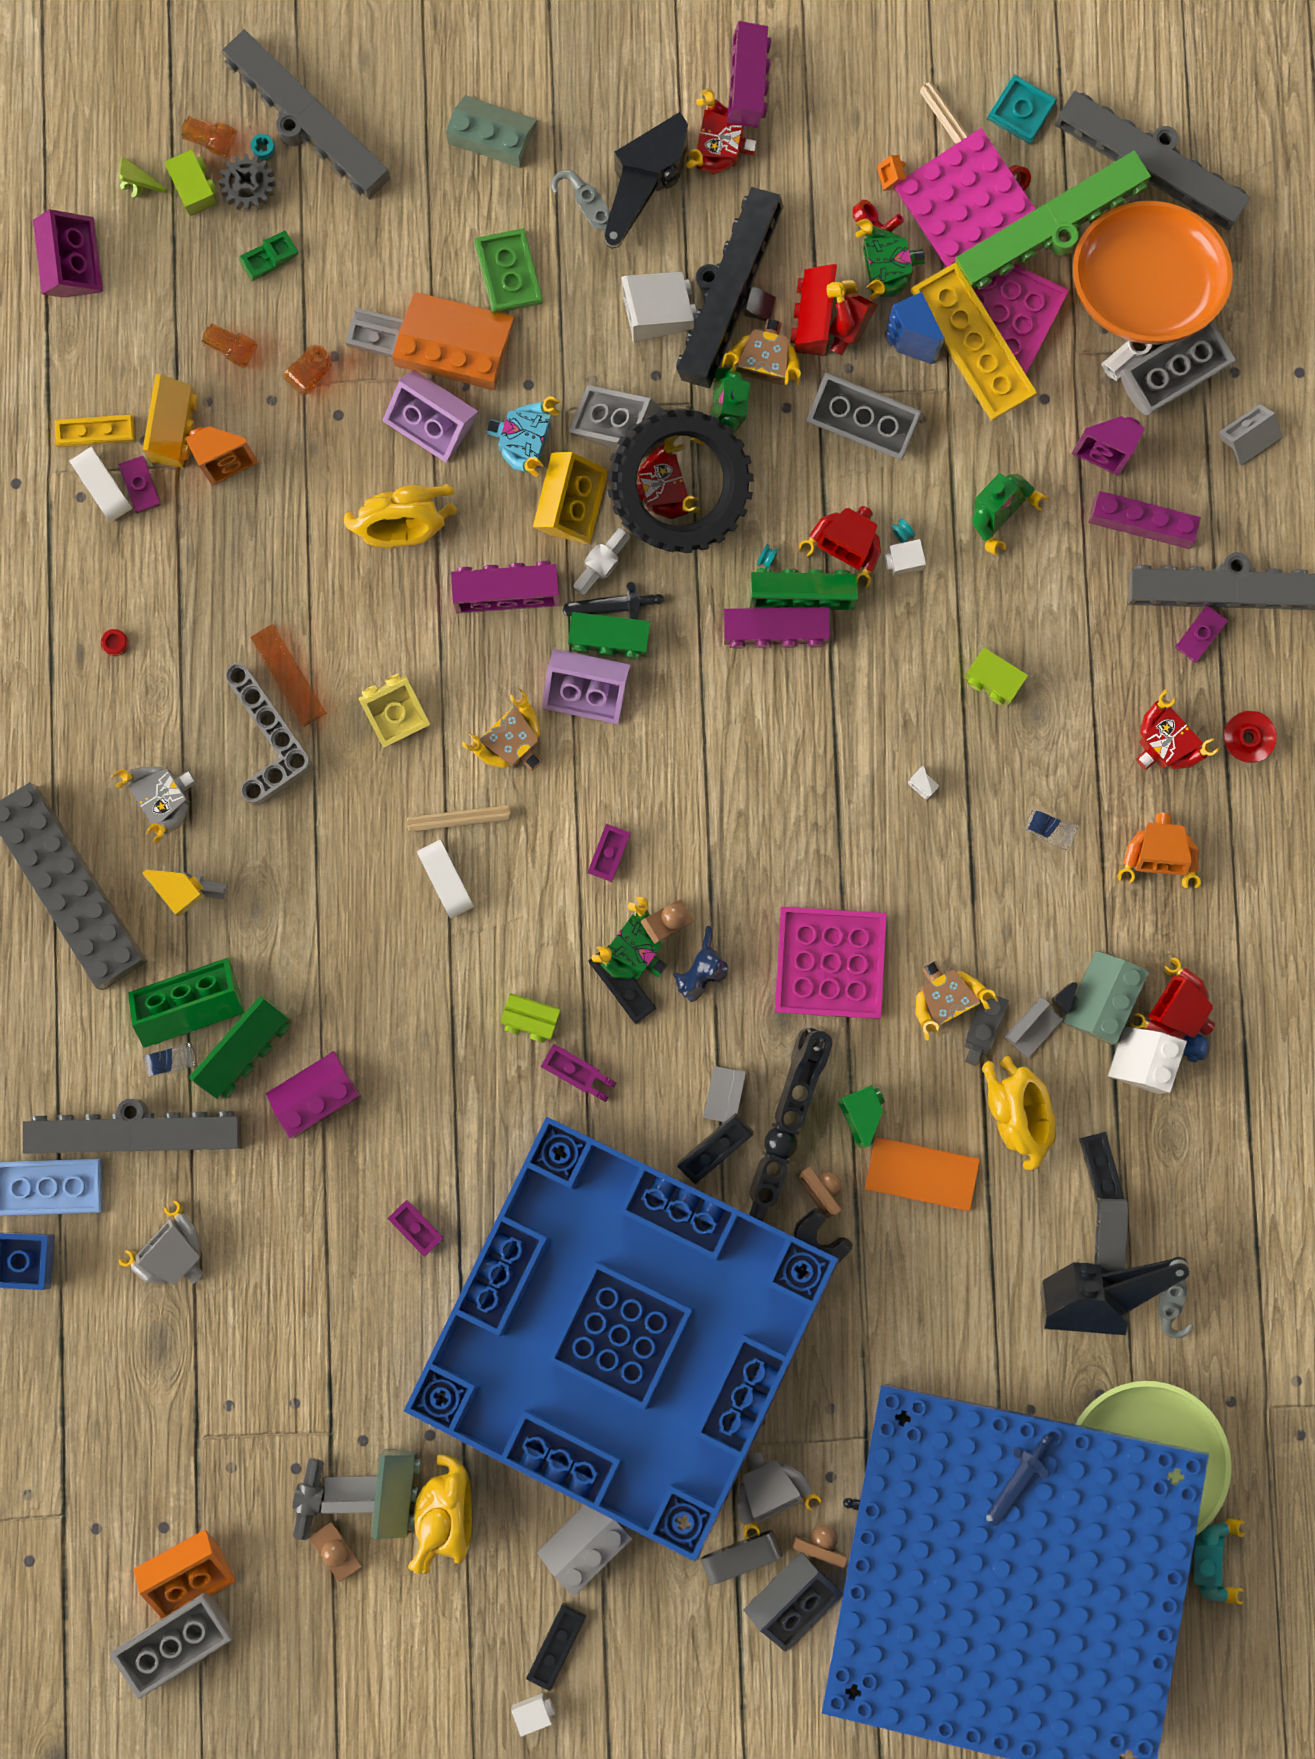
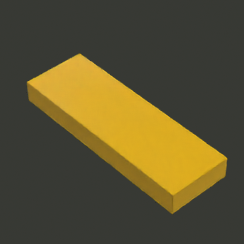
M130 414L55 420L56 446L72 447L135 442L134 416Z

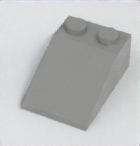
M587 385L569 433L617 451L619 448L617 442L621 437H625L630 432L628 429L634 423H640L643 421V417L649 414L660 413V410L663 409L651 398Z

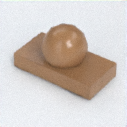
M680 899L640 922L655 944L689 926L694 920Z
M810 1166L797 1174L796 1177L817 1206L825 1212L826 1218H830L841 1211V1208L833 1199L841 1190L842 1183L839 1176L832 1172H824L817 1177Z
M333 1520L309 1537L320 1553L323 1562L328 1565L339 1583L363 1566Z
M821 1525L815 1528L811 1534V1541L797 1535L793 1539L792 1545L794 1550L841 1568L845 1567L848 1559L846 1554L834 1550L838 1538L837 1533L830 1526Z

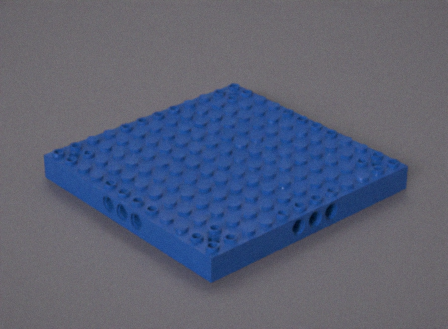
M546 1116L403 1411L695 1562L701 1555L840 1259ZM564 1146V1152L567 1153V1157H561L559 1161V1155L556 1154L558 1148L562 1150ZM806 1264L810 1275L808 1278L804 1276L803 1280L798 1278L799 1273L796 1271V1268ZM446 1392L445 1397L448 1399V1402L441 1405V1398L438 1397V1394ZM687 1515L691 1527L686 1526L682 1529L678 1517L683 1518Z
M887 1384L881 1385L821 1714L1006 1759H1125L1121 1754H1126L1127 1750L1132 1751V1756H1136L1137 1759H1158L1209 1453ZM905 1410L908 1412L907 1416H911V1421H907L903 1425L901 1424L902 1419H898V1414H902ZM1044 1435H1051L1052 1443L1041 1458L1043 1464L1050 1470V1476L1042 1478L1035 1472L998 1525L989 1524L986 1519L987 1512L1021 1463L1019 1459L1013 1456V1449L1021 1448L1031 1453ZM1175 1469L1181 1470L1180 1474L1184 1475V1479H1179L1178 1483H1173L1172 1478L1168 1477V1473H1173ZM854 1684L858 1685L857 1690H861V1693L856 1697L852 1695L853 1691H849V1688Z

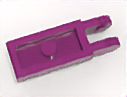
M553 1044L540 1066L581 1091L589 1092L604 1102L609 1097L604 1092L591 1087L595 1078L603 1081L609 1087L614 1088L617 1082L601 1074L599 1069Z

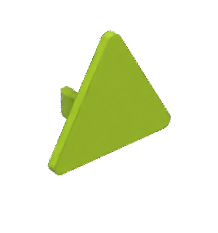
M121 158L119 179L122 182L120 188L126 190L131 184L133 186L131 197H139L143 190L142 187L162 193L166 192L167 189L128 159Z

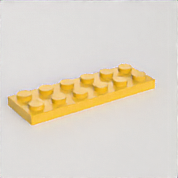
M956 262L911 288L913 296L922 292L945 338L943 342L945 348L991 422L1036 396V390Z

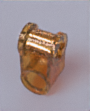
M320 345L310 346L286 370L283 379L302 396H306L330 370L332 365L331 358L324 347ZM318 357L320 359L322 358L323 360L319 363L318 361H314V359Z

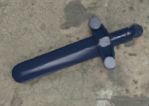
M1044 1435L1031 1453L1021 1448L1013 1449V1456L1019 1459L1021 1463L987 1512L986 1519L989 1524L998 1525L1035 1472L1042 1478L1050 1476V1470L1046 1468L1041 1458L1052 1443L1051 1435Z

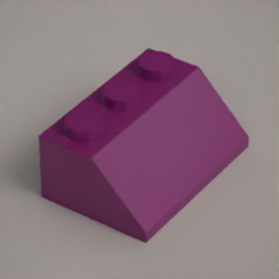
M49 209L33 219L42 294L66 298L101 293L103 287L94 217Z
M1122 416L1093 425L1084 430L1071 454L1118 476L1131 458L1145 427L1141 426L1140 422L1132 417L1124 418Z
M335 1051L266 1093L277 1119L288 1137L293 1139L361 1097L360 1092Z

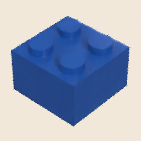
M0 1232V1288L51 1289L55 1234Z

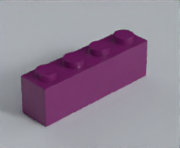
M738 21L732 40L727 123L757 128L761 118L766 117L768 103L764 102V96H767L769 81L765 80V77L768 75L770 68V59H767V53L770 52L772 38L768 37V26Z
M1099 491L1094 498L1088 523L1189 549L1195 543L1201 517Z
M829 607L724 609V645H729L733 649L745 648V644H756V648H770L771 644H782L783 648L798 647V644H808V647L819 648L823 647L824 643H828L830 639Z

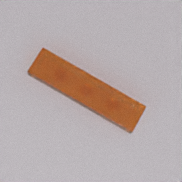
M271 624L251 636V640L303 726L305 727L327 714L274 625Z

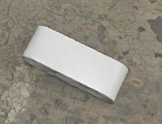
M92 447L69 460L110 523L132 509Z
M438 840L418 850L417 853L450 919L474 908L442 841Z

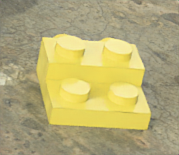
M395 674L385 680L386 685L378 689L376 685L370 686L361 692L363 696L359 698L383 748L430 725L406 675L401 677L400 674Z

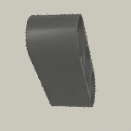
M1099 1198L1097 1202L1094 1264H1100L1108 1273L1125 1269L1128 1204L1126 1199Z
M768 1530L760 1533L759 1536L754 1535L749 1537V1539H744L701 1557L700 1561L709 1584L715 1585L772 1563L783 1557L774 1531Z

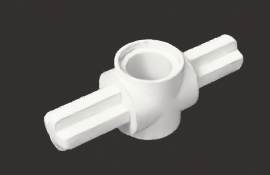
M617 529L605 545L598 544L589 553L584 561L586 569L573 585L578 593L585 595L598 578L606 579L613 572L619 562L617 554L630 539V535L625 530Z

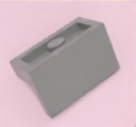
M1261 404L1218 432L1221 441L1233 448L1239 465H1243L1283 437L1276 414Z
M1043 997L1038 998L1004 1036L1027 1059L1063 1020L1049 1007L1050 1003Z
M714 1066L703 1118L725 1122L733 1114L738 1113L745 1071Z
M377 1476L324 1477L325 1491L324 1500L322 1501V1513L374 1512Z

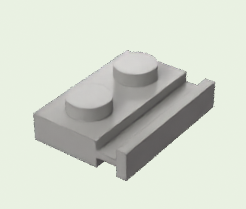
M355 308L345 342L346 346L393 358L398 334L404 320Z

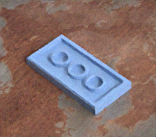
M102 1159L0 1162V1216L102 1212Z

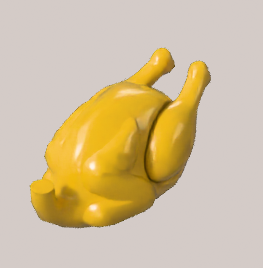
M449 484L436 487L405 485L395 490V492L379 493L366 499L364 506L359 510L358 518L355 519V515L352 512H347L344 515L343 521L346 528L362 537L367 545L394 549L397 546H416L425 543L444 526V519L455 515L458 510L454 504L448 503L443 509L437 511L435 503L431 500L440 496H452L454 489Z
M1005 1056L1000 1061V1066L1010 1075L1001 1082L996 1077L993 1062L987 1061L982 1066V1071L988 1084V1107L992 1116L997 1120L996 1126L999 1134L1009 1150L1018 1151L1022 1155H1029L1030 1159H1026L1023 1162L1024 1169L1035 1170L1041 1166L1049 1148L1053 1146L1056 1139V1117L1052 1113L1049 1091L1046 1085L1027 1067L1017 1068L1009 1056Z
M447 1454L437 1455V1465L449 1467L450 1472L431 1478L422 1487L416 1499L414 1527L419 1540V1550L415 1559L408 1566L416 1574H427L430 1571V1564L437 1554L444 1557H452L456 1564H460L464 1561L470 1547L472 1534L471 1482L465 1467L456 1457Z

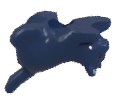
M707 926L705 929L702 950L697 954L690 970L683 974L673 973L678 992L683 997H688L690 1002L695 1001L703 994L708 982H720L728 973V964L711 948L713 937L711 926Z

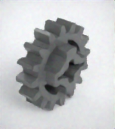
M244 154L243 160H240L236 155L234 156L235 163L232 164L227 161L228 170L220 171L221 176L224 178L218 180L220 187H222L220 190L222 196L227 197L226 201L229 205L235 202L237 210H240L242 205L245 206L247 212H250L253 205L259 210L260 202L269 203L267 195L274 196V191L271 188L276 186L275 179L271 178L274 176L271 168L267 169L268 164L265 160L260 163L257 155L252 160L249 159L248 154ZM234 177L235 183L232 185L233 188L231 189V180ZM262 177H264V183L261 189L259 183L262 181ZM241 179L247 181L248 183L252 182L253 187L250 184L248 185L247 183H243Z

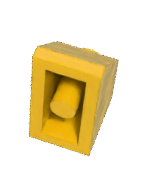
M145 870L143 872V875L175 915L181 916L205 897L201 892L204 887L195 876L190 878L184 873Z

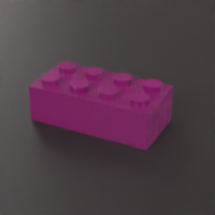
M539 561L535 563L536 566L512 563L508 568H499L498 565H485L480 570H472V567H458L457 571H451L452 601L456 613L560 606L557 565L551 564L550 561Z

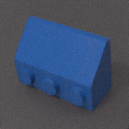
M922 292L893 305L885 332L888 344L890 346L894 345L898 353L929 364L935 363L945 338Z

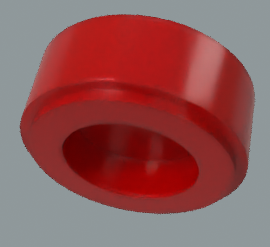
M110 629L103 634L101 646L107 654L120 656L128 649L129 641L122 631Z

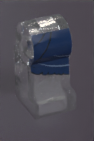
M1031 810L1024 831L1038 837L1040 840L1067 850L1071 847L1079 826L1071 822L1067 823L1044 812Z
M192 1043L181 1044L143 1056L148 1077L171 1074L198 1067Z

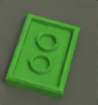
M524 228L474 238V245L493 314L543 304Z

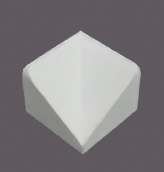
M923 765L908 781V785L925 800H928L939 787L926 774Z

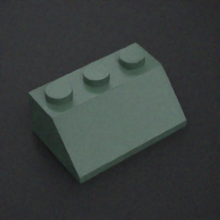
M465 95L452 113L446 130L448 144L520 168L536 127L537 119Z
M1095 951L1075 994L1070 1011L1065 1016L1063 1023L1109 1045L1117 1044L1149 971L1126 960Z
M385 1449L379 1455L371 1539L407 1538L409 1530L414 1531V1514H411L412 1503H416L418 1497V1487L414 1486L415 1476L420 1475L421 1459H416L417 1452Z

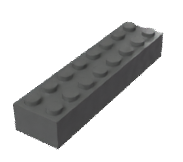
M29 782L0 800V836L95 988L104 990L147 962L146 958L38 786Z

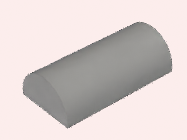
M1212 321L1197 334L1177 342L1164 344L1121 371V380L1132 403L1141 413L1149 415L1237 360L1216 324Z
M825 372L806 422L903 460L922 411Z
M204 1592L111 1651L109 1655L139 1700L232 1641L233 1635L230 1625L217 1602L210 1594Z

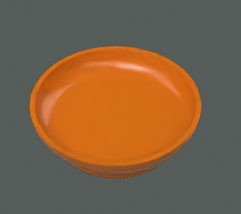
M1139 201L1115 207L1091 223L1081 236L1075 250L1073 278L1081 304L1087 313L1104 329L1118 337L1137 343L1167 344L1197 334L1215 319L1230 295L1233 267L1229 251L1223 239L1202 217L1175 204L1159 201Z

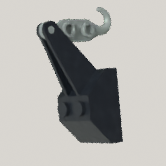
M678 112L614 152L615 172L620 181L611 211L598 191L571 170H562L553 177L551 188L554 194L559 192L557 185L560 180H570L574 186L576 202L591 226L605 233V244L609 248L615 249L620 247L654 192L660 191L664 187L669 189L678 182L688 145V123L681 112Z
M1175 1257L1161 1262L1110 1273L1100 1264L1073 1262L1042 1281L1040 1294L1044 1329L1126 1335L1128 1327L1127 1313L1160 1294L1158 1312L1161 1318L1162 1331L1171 1338H1183L1192 1331L1193 1325L1188 1324L1184 1330H1174L1171 1326L1173 1321L1183 1311L1187 1293L1185 1279L1189 1276L1188 1262L1183 1257Z

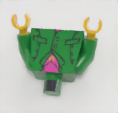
M862 219L855 223L856 226L862 228V230L856 232V237H867L864 239L862 248L870 283L866 288H871L872 293L870 299L875 300L879 296L894 297L911 280L913 274L912 266L925 264L924 250L909 251L906 238H900L897 234L873 226L870 220Z
M718 368L714 378L716 381H714L711 416L720 419L719 422L731 427L734 430V435L747 416L750 382L743 381V377L737 369L731 372L732 368ZM690 438V440L700 445L705 444L696 438Z
M1002 473L997 474L975 499L972 524L982 540L986 541L985 550L996 556H999L996 548L1005 550L1006 544L1001 540L993 538V535L1024 503L1026 498L1028 497V503L1038 510H1042L1038 506L1041 499L1049 502L1047 496L1039 491H1034L1035 488L1019 474H1009L1006 477Z
M636 896L638 906L631 902L628 904L630 911L637 912L636 916L634 914L631 915L609 947L597 946L596 948L600 951V955H592V961L601 962L602 967L612 977L638 979L645 968L659 977L667 967L665 962L655 956L663 945L662 942L659 941L654 944L640 922L650 916L647 910L648 901L644 897Z

